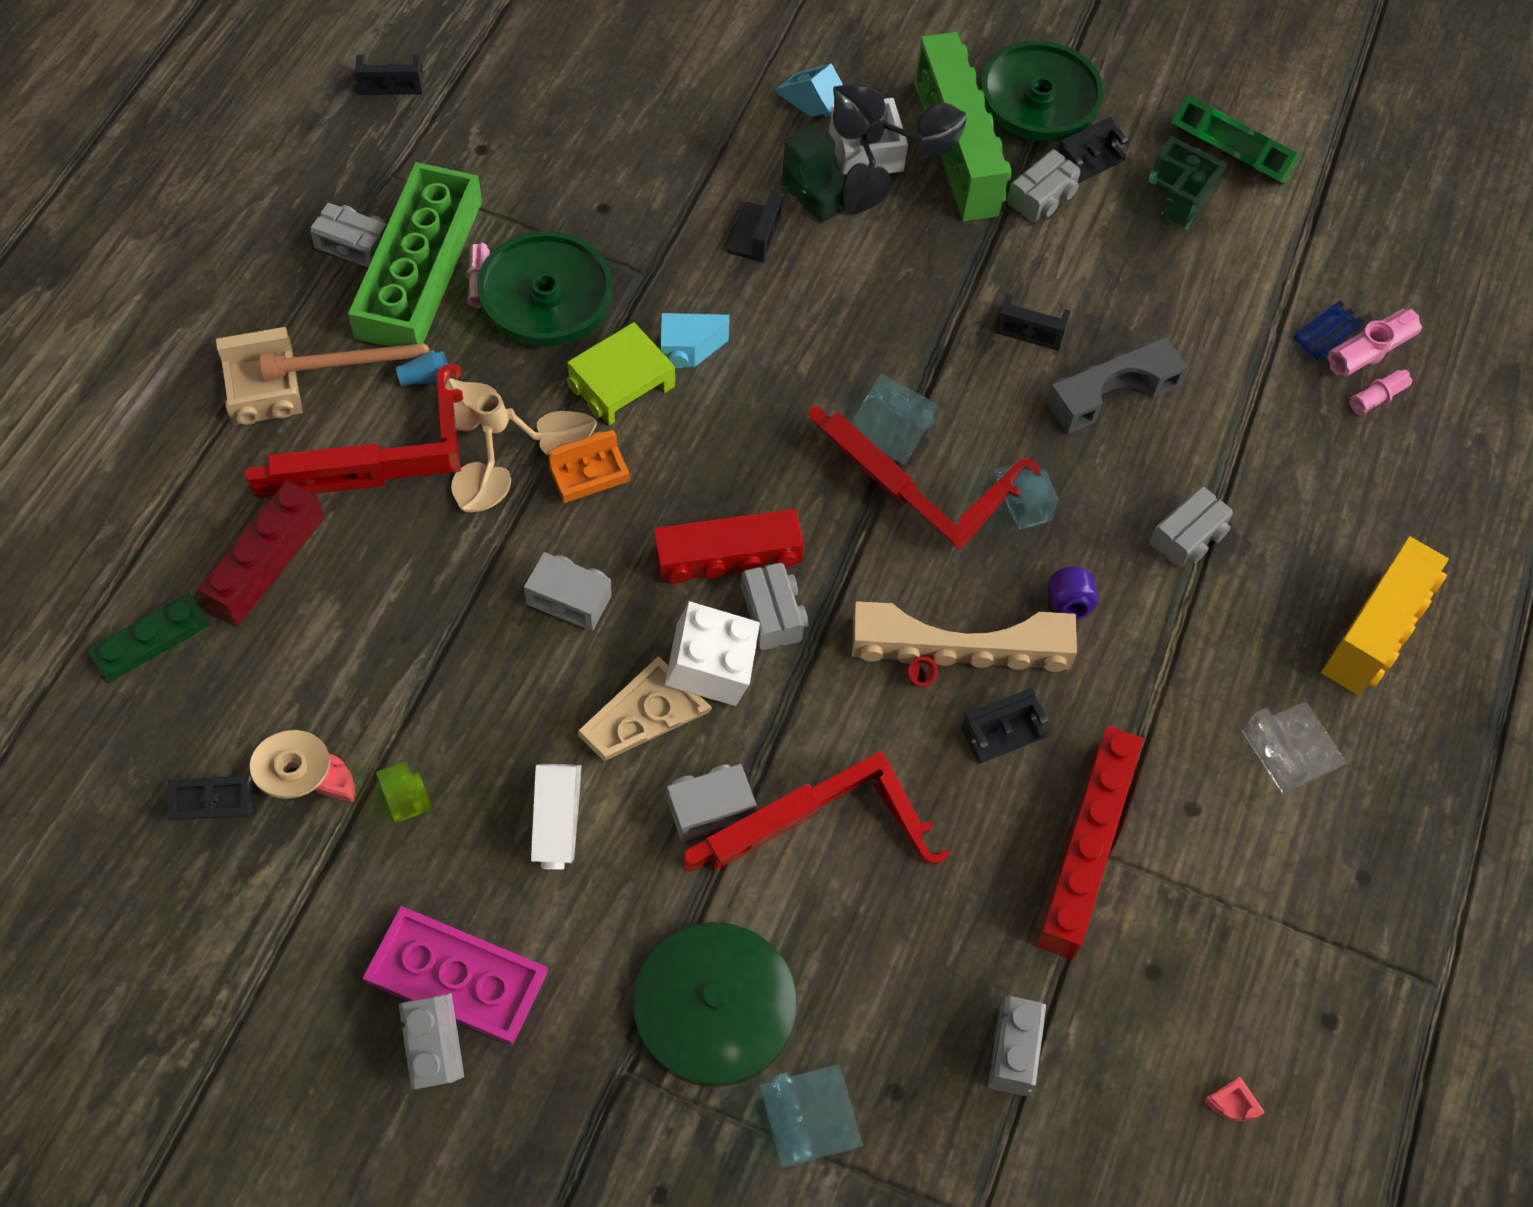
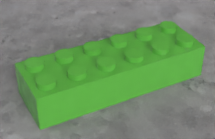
M957 32L922 36L914 84L923 110L925 111L930 106L938 103H948L966 112L967 116L964 131L958 142L949 151L939 155L962 222L997 217L1000 214L1002 203L1006 201L1005 188L1007 181L1011 179V166L1003 158L1002 142L1000 137L995 136L992 115L987 113L985 109L984 93L982 90H978L975 69L970 67L968 63L967 47L965 44H961Z
M415 162L349 310L348 316L354 339L388 347L424 343L482 203L478 175Z

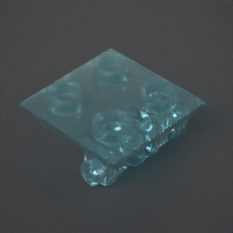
M881 373L851 424L884 454L905 465L925 430H930L936 421L934 415L940 405Z
M840 1064L792 1077L789 1076V1073L778 1074L773 1077V1082L760 1085L782 1168L863 1147Z

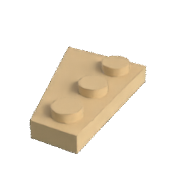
M658 656L578 731V736L598 756L606 761L709 713L712 707L699 695L665 686L668 665Z

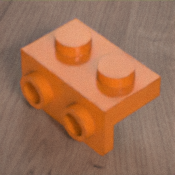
M614 430L604 433L597 432L588 438L573 443H563L555 449L548 451L549 469L564 503L630 482V473L617 447V436Z

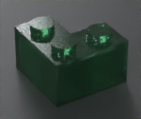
M813 123L785 139L782 185L822 224L845 210L842 188L846 174H842L833 165L835 152L833 137L828 132H824L816 123Z
M1171 136L1158 153L1148 182L1169 192L1161 216L1190 230L1218 191L1228 164Z

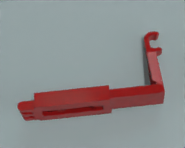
M454 364L445 365L437 372L442 443L379 449L378 443L269 455L268 466L250 467L244 473L253 496L257 498L274 496L287 480L313 494L386 486L385 480L460 472L461 465L454 403L460 402L464 398L461 390L458 388L448 390L445 385L447 379L458 378L461 375L460 366Z
M813 406L808 412L815 426L901 506L905 504L910 506L958 551L974 536L1010 494L1020 498L1019 488L1013 486L1012 483L1022 471L1028 469L1034 473V476H1041L1039 466L1033 460L1021 459L1017 461L983 496L958 518L961 523L956 525L918 491L912 478L838 411L830 417L820 407Z
M879 751L811 788L809 783L689 848L685 852L682 867L685 871L692 872L710 862L714 871L810 820L815 817L820 807L872 779H875L877 782L873 787L923 863L938 865L948 857L950 851L943 849L938 855L929 852L922 840V834L928 833L931 830L933 822L921 824L883 752Z

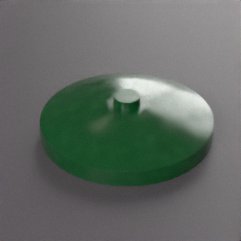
M1048 41L1018 42L999 50L986 63L982 72L979 89L984 93L987 113H991L993 120L999 126L1012 134L1036 141L1063 140L1090 127L1097 119L1104 99V84L1096 67L1079 52L1067 46Z
M536 231L505 241L486 258L478 276L479 302L486 319L504 336L527 345L557 346L576 341L588 335L604 320L613 299L611 270L601 253L588 242L562 232Z
M701 923L681 929L670 935L648 956L635 984L633 999L634 1019L640 1040L653 1060L669 1074L682 1081L699 1086L723 1087L735 1085L760 1074L783 1051L795 1021V985L790 970L782 956L760 935L734 924Z

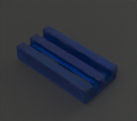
M1339 300L1296 332L1293 340L1316 360H1319L1362 326L1364 320L1361 317L1357 319L1352 317L1354 312L1350 308L1345 311L1343 309L1344 303ZM1337 316L1336 319H1334L1331 323H1329L1327 326H1325L1311 338H1309L1308 340L1305 339L1313 332H1315L1317 329H1319L1321 326H1323L1325 323H1327L1329 320H1331L1333 317ZM1344 322L1347 324L1345 328L1317 349L1314 347L1316 343Z

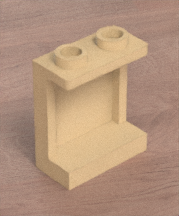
M286 327L216 339L217 350L222 361L227 394L225 405L233 426L253 424L256 421L272 418H286L294 414L303 413L296 371L286 372V376H280L279 380L264 381L261 371L260 354L275 352L276 355H283L284 358L294 357Z

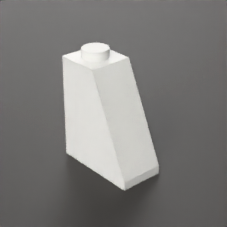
M546 763L536 765L531 861L541 862L542 869H564L565 863H571L574 860L582 765Z

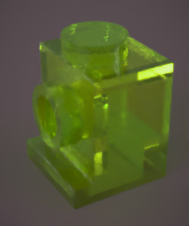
M407 761L376 772L395 823L432 810L419 771L411 774Z

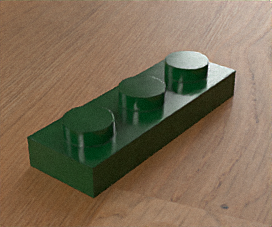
M188 592L87 650L108 683L204 630L210 624Z

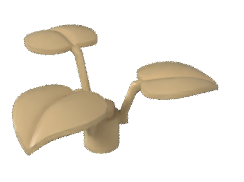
M451 378L447 379L446 389L454 390L458 388L462 391L464 398L462 401L454 403L457 430L471 431L481 422L488 456L487 465L481 462H472L461 467L460 472L455 473L451 488L460 510L464 512H479L489 509L498 504L508 493L511 485L510 473L506 468L494 467L492 433L503 431L510 419L532 439L540 440L541 451L548 456V451L555 449L560 444L573 443L588 438L596 428V418L572 411L551 412L537 421L538 432H534L515 415L512 408H505L501 396L491 386L475 382H462Z

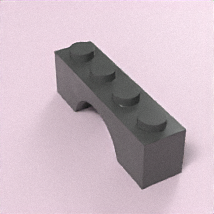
M1166 337L1156 342L1148 341L1132 352L1117 354L1110 361L1101 365H1091L1081 373L1070 378L1062 377L1058 379L1051 387L1046 405L1068 435L1096 423L1103 404L1102 395L1116 388H1132L1154 398L1180 387L1188 366Z

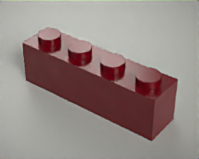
M288 480L283 484L197 589L207 611L236 627L239 626L323 521L324 515L318 497L315 494Z

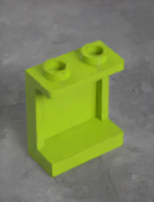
M635 322L568 361L569 377L567 382L570 389L577 396L581 394L587 401L591 413L596 418L601 417L608 426L615 423V412L654 387L658 386L664 393L675 387V366Z

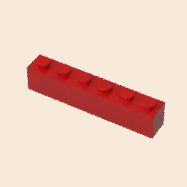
M1106 726L1093 757L1035 947L1070 960L1074 959L1081 948L1144 738Z

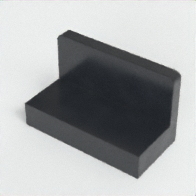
M771 190L765 206L751 202L744 203L728 245L729 254L764 263L782 216L783 193Z

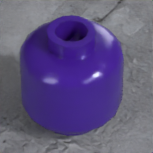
M1071 566L1060 569L1051 576L1048 582V591L1051 606L1055 613L1076 614V620H1080L1088 616L1098 604L1097 589L1094 577L1088 570L1082 567Z

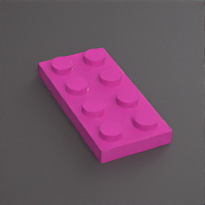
M401 906L364 974L363 980L368 985L406 1001L452 993L457 1023L513 1046L544 982L548 968Z

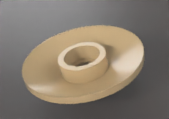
M300 730L282 731L271 735L258 745L250 760V773L255 785L265 794L282 799L296 798L310 793L323 782L330 767L329 753L325 744L315 735ZM289 769H297L294 772L286 773Z

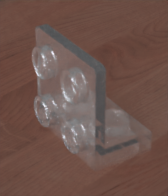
M1302 702L1276 715H1272L1268 708L1262 709L1253 714L1242 731L1282 795L1338 770L1346 764V760L1306 702Z

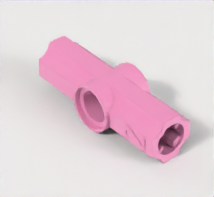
M1402 308L1382 321L1375 320L1370 322L1363 332L1329 352L1327 359L1330 363V369L1337 376L1343 375L1347 377L1367 364L1379 363L1387 352L1419 334L1422 329L1419 315L1412 309L1406 310Z

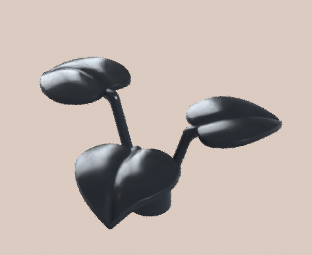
M862 85L834 86V127L837 133L845 139L861 138L860 145L864 148L869 160L868 165L864 163L853 165L845 176L842 198L846 211L850 215L866 211L878 205L889 191L890 175L884 167H875L876 161L869 146L870 143H875L882 138L884 129L912 140H920L919 149L924 155L938 156L949 151L960 139L966 125V112L948 103L932 105L924 111L918 121L919 133H912L889 124L885 120H880L885 113V101L876 90Z

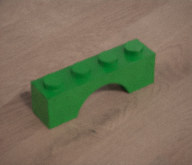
M1188 94L1171 121L1172 124L1284 184L1302 156Z

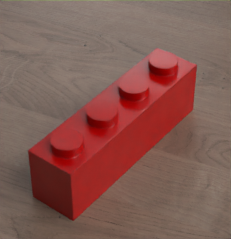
M796 509L654 528V547L661 583L671 582L679 584L694 578H719L725 574L744 572L745 570L759 567L764 568L765 566L782 563L785 565V568H790L802 563L804 542Z

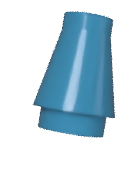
M432 350L404 365L397 366L396 371L401 386L437 384V372L443 366L448 365L443 351L435 353Z

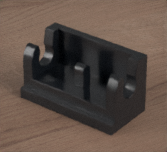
M413 54V65L363 64L364 55L356 56L355 77L359 95L422 94L423 65L420 63V54Z
M1108 117L1061 140L1058 153L1063 155L1066 161L1070 160L1080 168L1081 172L1077 183H1081L1125 161L1126 153L1117 144L1116 139L1121 145L1128 143V140L1124 133L1114 124V120Z
M1006 293L995 333L1059 351L1071 310L1064 309L1062 318H1057L1011 305L1013 294Z
M1032 687L966 713L961 731L976 760L981 764L1045 738L1047 732L1043 725L1048 723V719Z
M249 775L168 780V820L256 815L257 808L253 805V794H258V787Z

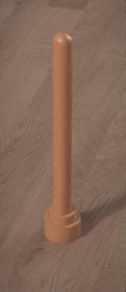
M421 343L284 358L283 355H276L275 352L260 354V365L264 381L279 380L280 376H286V372L418 358L430 352L428 345Z

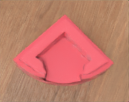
M329 754V771L315 791L319 794L353 803L355 783L352 774L340 758Z
M1238 1077L1204 1100L1215 1113L1233 1121H1250L1265 1113L1241 1077Z

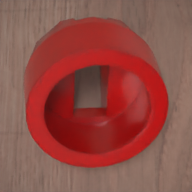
M928 657L914 659L908 668L910 681L918 687L932 685L938 675L936 663ZM921 663L928 665L924 682L917 681Z

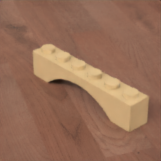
M855 602L852 621V657L861 658L865 661L874 662L881 659H892L910 664L918 657H928L936 664L942 666L962 663L972 664L978 668L998 665L1008 666L1014 670L1033 667L1045 668L1050 672H1060L1065 669L1070 670L1077 655L1076 614L1038 612L1026 621L1007 629L989 633L965 634L945 631L926 625L907 615L893 603Z

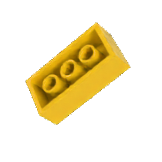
M1409 536L1383 573L1321 673L1358 696L1363 693L1368 685L1375 688L1385 672H1388L1400 654L1398 653L1399 649L1407 642L1416 628L1414 626L1415 623L1429 607L1432 595L1438 591L1446 579L1447 574L1443 573L1442 570L1449 558Z

